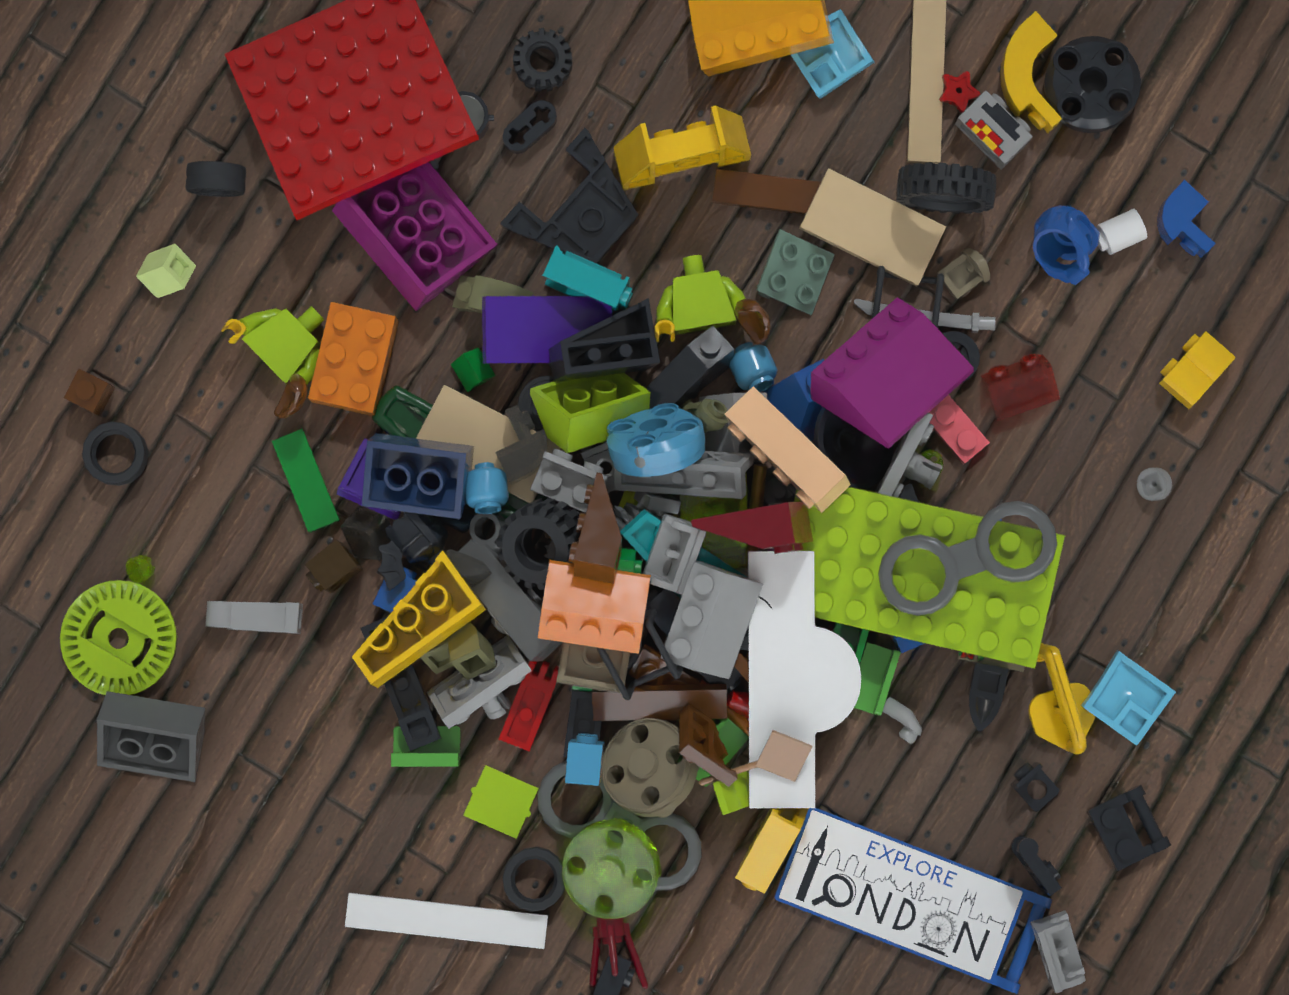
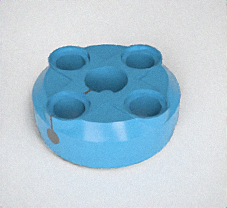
M674 403L657 405L652 409L634 413L624 419L615 420L607 426V446L610 459L614 468L626 475L651 477L673 473L692 465L705 452V433L702 421L690 412L679 409V406Z

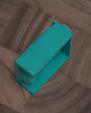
M557 245L542 275L547 278L545 286L568 296H589L611 306L612 315L619 313L620 309L626 310L633 296V288L630 287L628 276H626L625 280H622V275L569 251L563 254Z

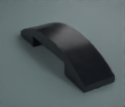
M387 617L360 628L365 641ZM412 663L384 683L410 751L442 739Z

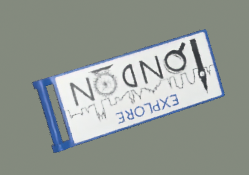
M818 808L808 809L775 893L777 901L1015 994H1018L1021 984L1018 982L1035 940L1031 921L1043 918L1046 908L1050 909L1053 901L1050 898ZM1024 900H1027L1034 904L1007 976L1003 978L998 976L997 972Z

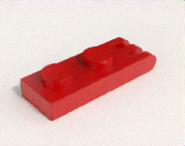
M529 661L528 665L532 671L526 674L520 683L498 740L530 752L557 684L559 666L556 665L552 672V677H548L546 673L550 663L547 661L543 662L539 673L533 671L537 661Z

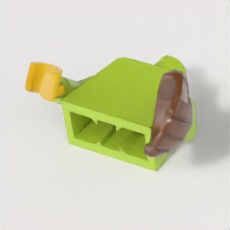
M702 255L684 257L682 260L685 276L673 278V285L664 289L656 308V342H659L661 334H669L671 342H673L675 335L708 330L712 326L719 328L735 325L736 317L754 344L760 345L762 342H765L770 334V319L758 301L746 299L743 292L729 277L721 276L718 270L705 272Z
M312 306L298 319L287 309L280 310L274 308L252 313L239 320L230 319L221 329V332L227 329L235 332V335L228 341L231 344L236 343L242 335H245L242 340L286 384L282 397L274 410V415L279 418H287L303 406L307 396V384L313 379L321 344L311 333L324 321V318Z

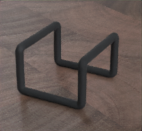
M879 266L877 270L872 319L880 311L884 278L900 279L885 272L884 266ZM942 273L938 274L937 278L923 276L920 281L922 283L937 284L932 323L937 329L944 275Z
M653 608L645 611L644 619L647 618L646 627L667 666L633 680L626 689L606 650L597 647L599 654L625 700L631 699L636 686L668 672H671L675 679H679L684 668L673 663L653 626L657 614L656 609Z

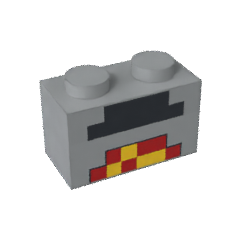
M985 90L958 117L955 125L1002 170L1030 142L1033 136L1029 133L1031 131L1030 127L1023 119L1018 116L1014 118L1006 110L1007 104L1001 97L995 93L990 95Z

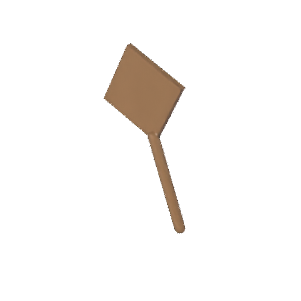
M772 730L757 761L731 770H735L739 774L759 767L795 782L812 749V745ZM709 776L699 780V784L704 786L718 781V779L714 776Z

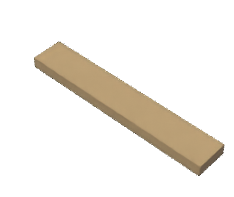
M913 0L907 163L925 164L932 162L938 164L941 162L943 102H940L939 98L943 93L942 75H944L946 0Z

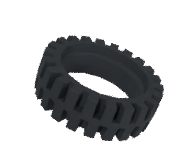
M932 162L925 163V165L921 163L909 164L899 169L896 200L902 205L915 207L918 210L926 209L929 212L940 211V213L952 212L953 214H960V212L972 214L973 212L981 213L989 211L994 207L996 175L991 174L990 171H984V169L973 168V166L968 165L960 166V164L953 163L952 165H947L946 163L934 164Z

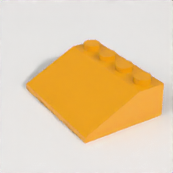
M688 0L701 70L708 77L834 43L824 0Z

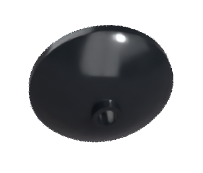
M822 407L814 428V445L847 476L851 484L849 487L865 490L877 484L883 478L891 463L894 444L888 449L826 408Z

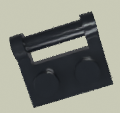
M1142 785L1135 786L1086 810L1116 871H1120L1171 846L1168 837L1163 836L1143 796L1146 793ZM1128 802H1132L1151 840L1150 843L1142 846L1123 807Z
M1024 836L1015 837L1011 842L1012 852L1040 890L1052 896L1062 888L1057 882L1061 878L1060 874L1050 861L1047 862L1045 859L1042 861L1037 855L1039 846L1034 839Z

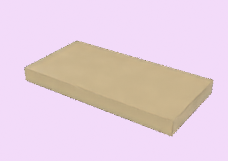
M829 168L799 229L877 268L884 266L885 272L916 287L919 285L946 226Z
M446 385L441 389L416 439L474 446L472 470L475 469L474 466L478 463H493L495 468L502 469L507 474L508 492L527 503L533 502L538 494L530 489L543 460L544 452L547 451L552 454L554 448L561 450L559 446L546 436Z

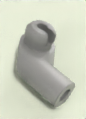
M889 697L885 701L882 712L904 726L899 732V737L913 744L917 736H921L922 727L912 710Z

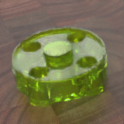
M622 818L601 820L584 827L568 845L562 862L563 883L572 901L586 913L603 919L623 918L640 910L652 897L661 876L659 855L650 838L642 830ZM611 830L620 832L624 842H613L608 832ZM571 858H582L586 868H576L572 864ZM636 870H647L651 874L652 880H641ZM607 895L611 897L614 906H604L600 902L599 896Z

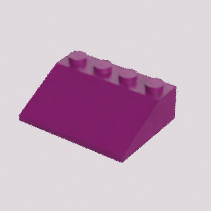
M429 162L337 202L332 210L415 311L442 293L498 245Z
M897 297L811 372V399L889 449L974 371V367L921 311Z

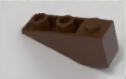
M597 472L594 485L588 484L586 488L584 504H588L586 514L580 513L576 532L581 534L578 543L572 542L569 562L574 563V576L614 584L621 559L622 537L602 473Z

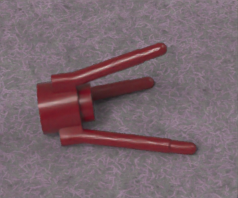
M623 915L596 918L597 927H592L594 940L589 985L591 987L596 985L601 938L602 944H608L612 975L615 977L618 975L616 943H621L623 936L643 989H647L648 983L630 934L629 923L623 922Z

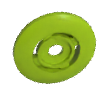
M121 580L100 583L83 592L69 607L63 619L60 633L62 656L71 674L86 688L106 695L107 691L133 695L154 685L168 670L174 658L177 644L174 618L165 602L149 588L141 584ZM104 611L105 616L95 625L92 638L87 639L91 622L100 612ZM117 628L124 629L129 636L127 645L121 649L112 647L109 642L110 633ZM151 638L150 649L143 661L134 667L133 661L142 654L146 645V639Z

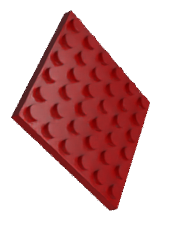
M345 0L225 53V57L296 220L479 140L478 134L416 0Z

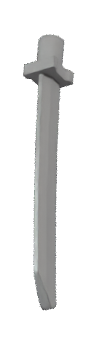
M861 299L854 300V304L867 315H872L874 302ZM880 304L879 312H881L888 305ZM919 310L932 322V311ZM940 313L938 326L971 329V333H978V330H995V317H980L979 313H972V316Z

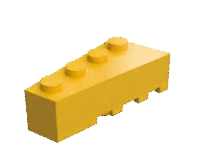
M444 551L437 556L432 566L426 573L420 576L415 582L414 587L395 605L385 621L378 625L352 656L365 677L374 687L379 688L486 611V608Z

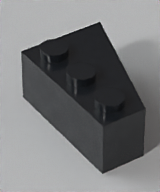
M649 298L551 347L549 355L554 382L645 371L659 364L660 359Z

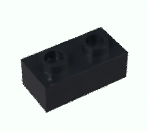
M617 953L618 975L615 977L611 972L610 957L608 955L593 995H619L622 986L628 988L635 969L630 967L632 959Z

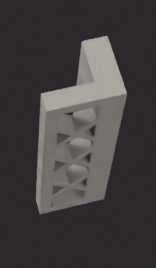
M705 451L698 461L684 469L651 477L630 476L620 473L614 468L615 490L742 499L746 495L745 472L753 465V454Z

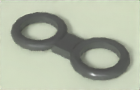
M1012 501L1001 503L989 510L980 521L974 538L951 546H946L937 538L922 534L905 536L893 543L881 559L878 571L880 588L888 602L898 610L919 616L933 614L945 607L956 594L959 579L985 570L998 579L1013 583L1030 581L1044 573L1054 559L1057 548L1055 527L1048 515L1034 504ZM1021 515L1028 517L1037 524L1042 533L1043 547L1041 554L1034 563L1027 567L1014 569L1004 566L995 559L990 550L989 537L991 529L997 521L1006 516ZM918 548L929 550L938 556L944 565L946 575L944 586L939 594L928 601L920 602L909 600L900 594L894 585L892 574L894 564L900 555L910 549Z
M567 760L553 766L543 777L538 790V809L544 822L555 833L568 838H587L598 832L623 847V861L629 874L640 885L655 891L673 890L682 886L697 872L702 858L701 840L695 827L684 817L672 813L665 818H640L620 807L610 797L601 778L599 786L603 792V805L600 813L586 824L571 825L563 822L555 814L551 806L553 787L561 777L566 775ZM655 825H668L676 828L684 835L688 843V858L685 865L678 873L669 877H656L648 874L640 866L636 857V845L639 837L647 829Z

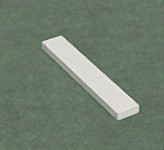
M349 893L345 927L544 949L548 915Z

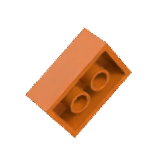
M331 302L308 399L312 403L369 416L375 415L377 404L381 399L399 323L396 316Z

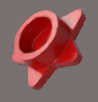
M965 71L958 77L949 74L942 75L945 86L939 98L940 102H948L956 106L963 113L966 110L968 100L977 98L980 95V92L970 85V72ZM960 88L961 93H957L956 89Z

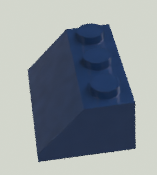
M376 433L367 440L362 506L461 519L466 499L468 472L472 470L474 446Z

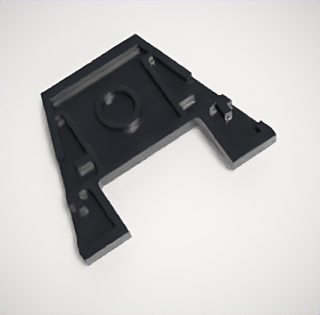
M584 128L565 149L569 156L589 172L584 181L547 222H543L519 201L501 221L500 225L506 230L552 249L557 245L564 254L566 251H569L598 264L636 221L638 214L593 141L589 131Z

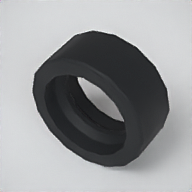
M107 422L98 425L88 434L83 443L82 458L85 468L94 478L108 485L121 486L133 482L142 474L147 465L149 451L145 439L137 430L121 422ZM113 434L123 435L128 438L135 450L131 466L119 473H109L103 470L96 458V451L100 441Z
M541 847L524 848L514 854L506 864L502 877L504 891L509 900L519 908L528 911L545 910L555 904L563 894L567 881L565 867L560 858L550 850ZM527 860H542L554 872L553 888L542 898L532 899L525 897L516 887V871Z

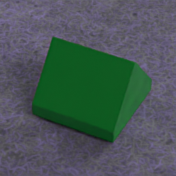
M479 347L463 353L451 363L452 368L467 392L472 391L496 376L489 363L483 364V354Z

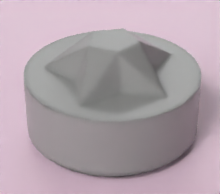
M1148 468L1138 476L1137 489L1139 494L1146 500H1162L1171 492L1172 480L1164 469Z

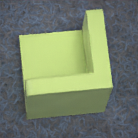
M174 243L149 253L136 277L155 297L160 298L184 289L196 265Z

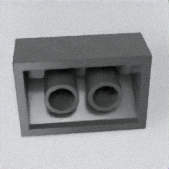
M107 691L97 717V766L195 782L205 733L206 708Z

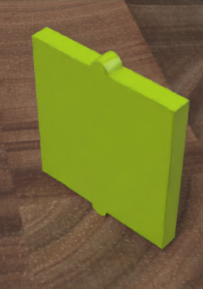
M485 765L476 787L471 788L473 794L463 816L517 839L526 817L531 815L529 810L539 788Z

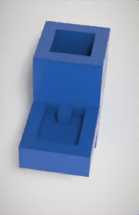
M1185 180L1162 203L1157 216V227L1161 238L1167 245L1178 237L1182 240L1180 242L1181 247L1192 256L1197 254L1202 258L1216 243L1201 231L1192 220L1209 201Z

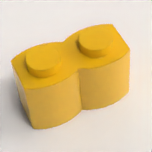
M1207 331L1200 337L1194 333L1182 347L1186 352L1179 361L1172 358L1160 371L1164 378L1159 384L1188 409L1201 398L1236 358Z

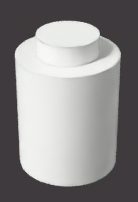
M1131 209L1097 225L1100 233L1098 248L1101 251L1106 250L1110 255L1147 239L1145 225L1135 209Z

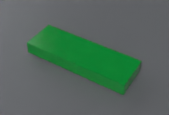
M304 429L273 440V446L308 533L339 522V516Z

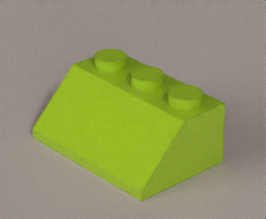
M625 373L557 382L552 381L530 388L531 398L547 438L566 453L576 452L582 448L605 442L608 437L607 426L615 420L624 419L634 413L648 410L651 393Z

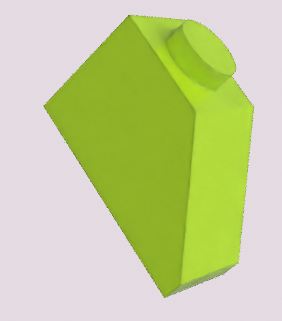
M749 770L737 774L738 779L729 787L719 780L712 782L722 815L749 806Z

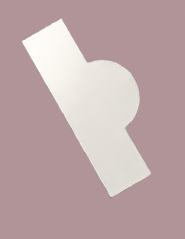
M774 551L748 552V578L763 583L759 596L765 599L772 607L771 609L765 601L758 597L749 623V763L759 759L772 730L812 745V749L795 782L759 767L749 770V808H815V734L837 726L853 710L861 689L860 666L854 651L842 637L830 630L815 626L814 551H795L774 554Z

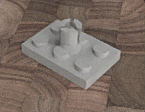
M927 413L903 435L885 475L874 492L899 497L904 486L899 483L902 475L923 484L928 489L932 488L942 469V465L934 463L915 452L918 445L922 446L923 443H926L934 428V425L929 423L933 417L932 414Z
M506 635L492 645L496 661L495 668L469 680L457 670L427 691L429 698L448 729L456 724L465 722L471 713L481 706L490 719H497L506 713L505 709H510L511 702L502 691L511 685L520 683L526 674L532 670L509 635Z

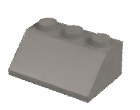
M703 561L694 562L665 643V648L673 663L694 671L730 679L763 583Z

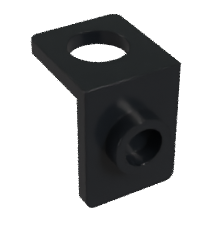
M1027 762L1013 774L1016 779L1010 785L1033 811L1038 812L1059 793V788L1041 769L1043 768L1041 763L1034 762L1030 765ZM1033 780H1041L1046 785V794L1041 799H1033L1028 794V785Z

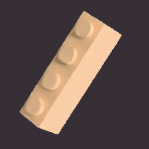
M754 386L724 414L730 423L727 427L729 432L739 442L746 439L753 446L750 452L762 464L767 461L776 468L772 473L786 487L791 483L798 490L795 495L808 509L814 505L822 513L851 485L847 476Z

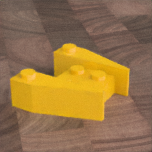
M712 106L710 125H706L705 121L695 122L687 125V130L674 133L673 129H666L653 134L654 138L649 139L646 124L638 125L613 147L623 190L654 184L655 177L716 162L718 168L749 161L751 151L742 116L719 106Z

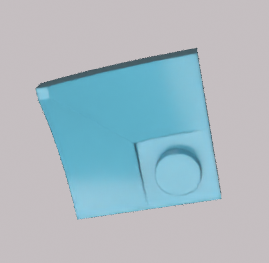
M841 9L828 15L834 43L791 54L819 99L875 62Z
M1117 650L1081 706L1137 746L1176 691Z

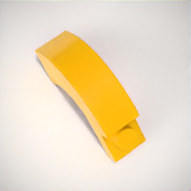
M1035 11L1018 27L1009 41L1001 62L1000 81L1004 98L1012 113L1017 117L1027 109L1030 113L1028 118L1037 129L1041 130L1043 128L1049 133L1060 123L1062 118L1036 89L1032 78V67L1034 60L1054 43L1058 35Z

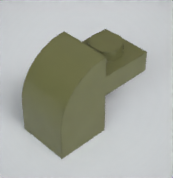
M478 275L475 277L460 276L452 307L461 311L482 314V297L533 296V292Z
M471 622L420 657L435 674L455 666L467 680L496 667L492 645Z

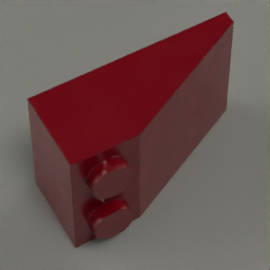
M786 502L691 520L692 527L761 549L774 548V554L804 550L803 543L813 542L808 508L802 502Z

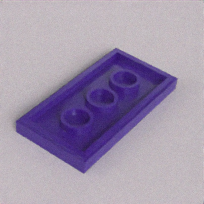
M589 296L482 297L483 364L551 363L549 355L551 347L611 317L612 308Z

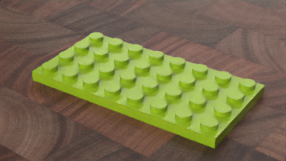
M848 487L822 513L814 505L808 509L813 542L803 543L804 550L800 551H814L815 618L1036 668L1065 535L1056 533L1057 548L1053 561L1044 573L1032 580L1013 583L998 579L985 570L959 579L956 594L945 607L933 614L916 616L898 610L888 602L882 592L878 571L883 555L893 543L905 536L922 534L937 538L946 546L972 539L976 536L978 525L983 516L854 487ZM795 495L794 502H801ZM999 520L991 529L989 537L990 550L995 559L1004 566L1014 569L1027 567L1034 563L1041 554L1043 547L1042 533L1040 529ZM921 548L910 549L901 554L895 562L892 572L894 585L899 593L907 599L917 602L928 601L937 596L942 590L946 578L945 568L939 557L931 551Z

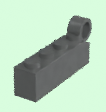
M498 513L477 514L471 520L469 528L473 540L464 545L451 558V561L530 661H543L562 643L538 638L544 594L536 586L532 589L525 587L524 580L519 583L513 580L515 574L512 571L507 574L503 568L507 564L505 560H499L498 554L502 552V548L497 547V540L502 537L499 534L501 526L506 524L505 518ZM488 518L493 520L496 527L495 534L490 539H486L482 533V525Z

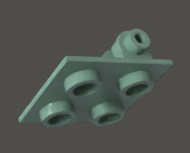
M779 229L756 291H758V295L767 299L771 297L812 315L835 254Z

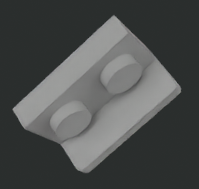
M555 448L552 454L545 451L530 490L545 497L555 499L557 502L563 501L569 507L586 513L588 504H584L587 485H594L596 473H603L604 469L586 461L584 466L571 462L572 455ZM602 475L606 485L608 478Z

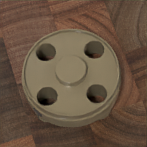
M644 718L625 725L610 740L603 755L602 780L610 797L623 809L642 817L665 818L671 815L675 808L687 798L694 786L700 767L695 763H689L684 758L678 763V758L681 755L679 753L678 727L664 720ZM648 732V737L643 742V737ZM624 773L623 779L618 783L619 777ZM659 794L658 801L653 805L654 798Z

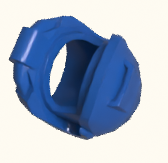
M1058 205L1049 208L1042 213L1034 225L1032 246L1035 258L1049 276L1065 283L1077 285L1090 273L1088 269L1090 265L1089 255L1098 246L1100 233L1083 212L1072 206ZM1061 257L1065 260L1076 261L1071 264H1061L1056 259Z

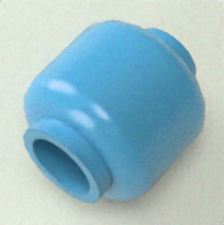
M747 342L735 349L736 354L730 361L729 367L738 386L745 391H749L754 386L759 392L770 388L774 384V378L777 375L778 369L767 347Z
M490 462L476 464L474 466L475 469L468 472L466 504L474 508L478 514H492L501 511V506L505 505L509 499L507 474L502 469L495 468L494 464Z

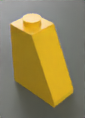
M770 808L741 862L735 878L740 880L746 888L754 891L758 890L765 894L799 834L809 808Z

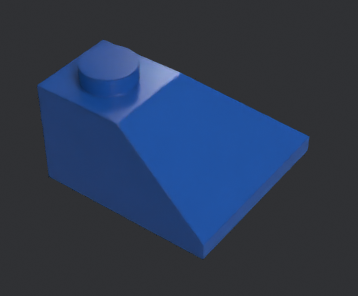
M824 359L790 375L763 391V393H767V400L811 442L814 441L815 423L822 409L821 405L811 399V372Z

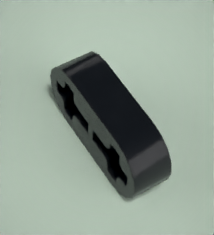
M544 100L531 104L504 129L502 136L505 147L515 154L524 153L555 126L557 114L554 106ZM539 109L541 112L550 111L548 114L549 122L545 124L541 120L536 125H531L537 118L536 110ZM525 128H528L529 131L523 136L524 144L520 145L516 142L512 145L510 143L512 140L511 132L515 131L519 134Z

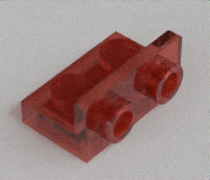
M1043 354L1026 355L1020 359V362L1008 366L997 365L992 367L988 373L981 375L998 421L1060 400L1051 363Z

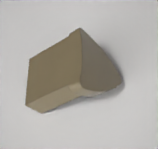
M965 248L961 251V256L936 274L937 276L940 273L944 275L943 284L955 300H958L979 283L983 282L985 284L990 280V271L985 258L974 249Z

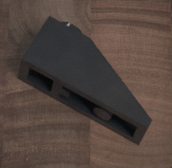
M714 326L689 343L645 388L651 392L649 409L664 403H674L680 407L730 368V361L734 357V348Z

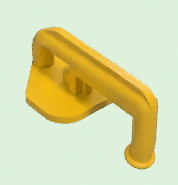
M1041 643L1037 662L1045 661L1053 690L1041 693L1031 700L1028 712L1033 730L1038 737L1070 753L1082 754L1087 746L1086 735L1096 717L1081 706L1089 695L1090 690L1083 684L1069 683L1059 649L1056 646Z

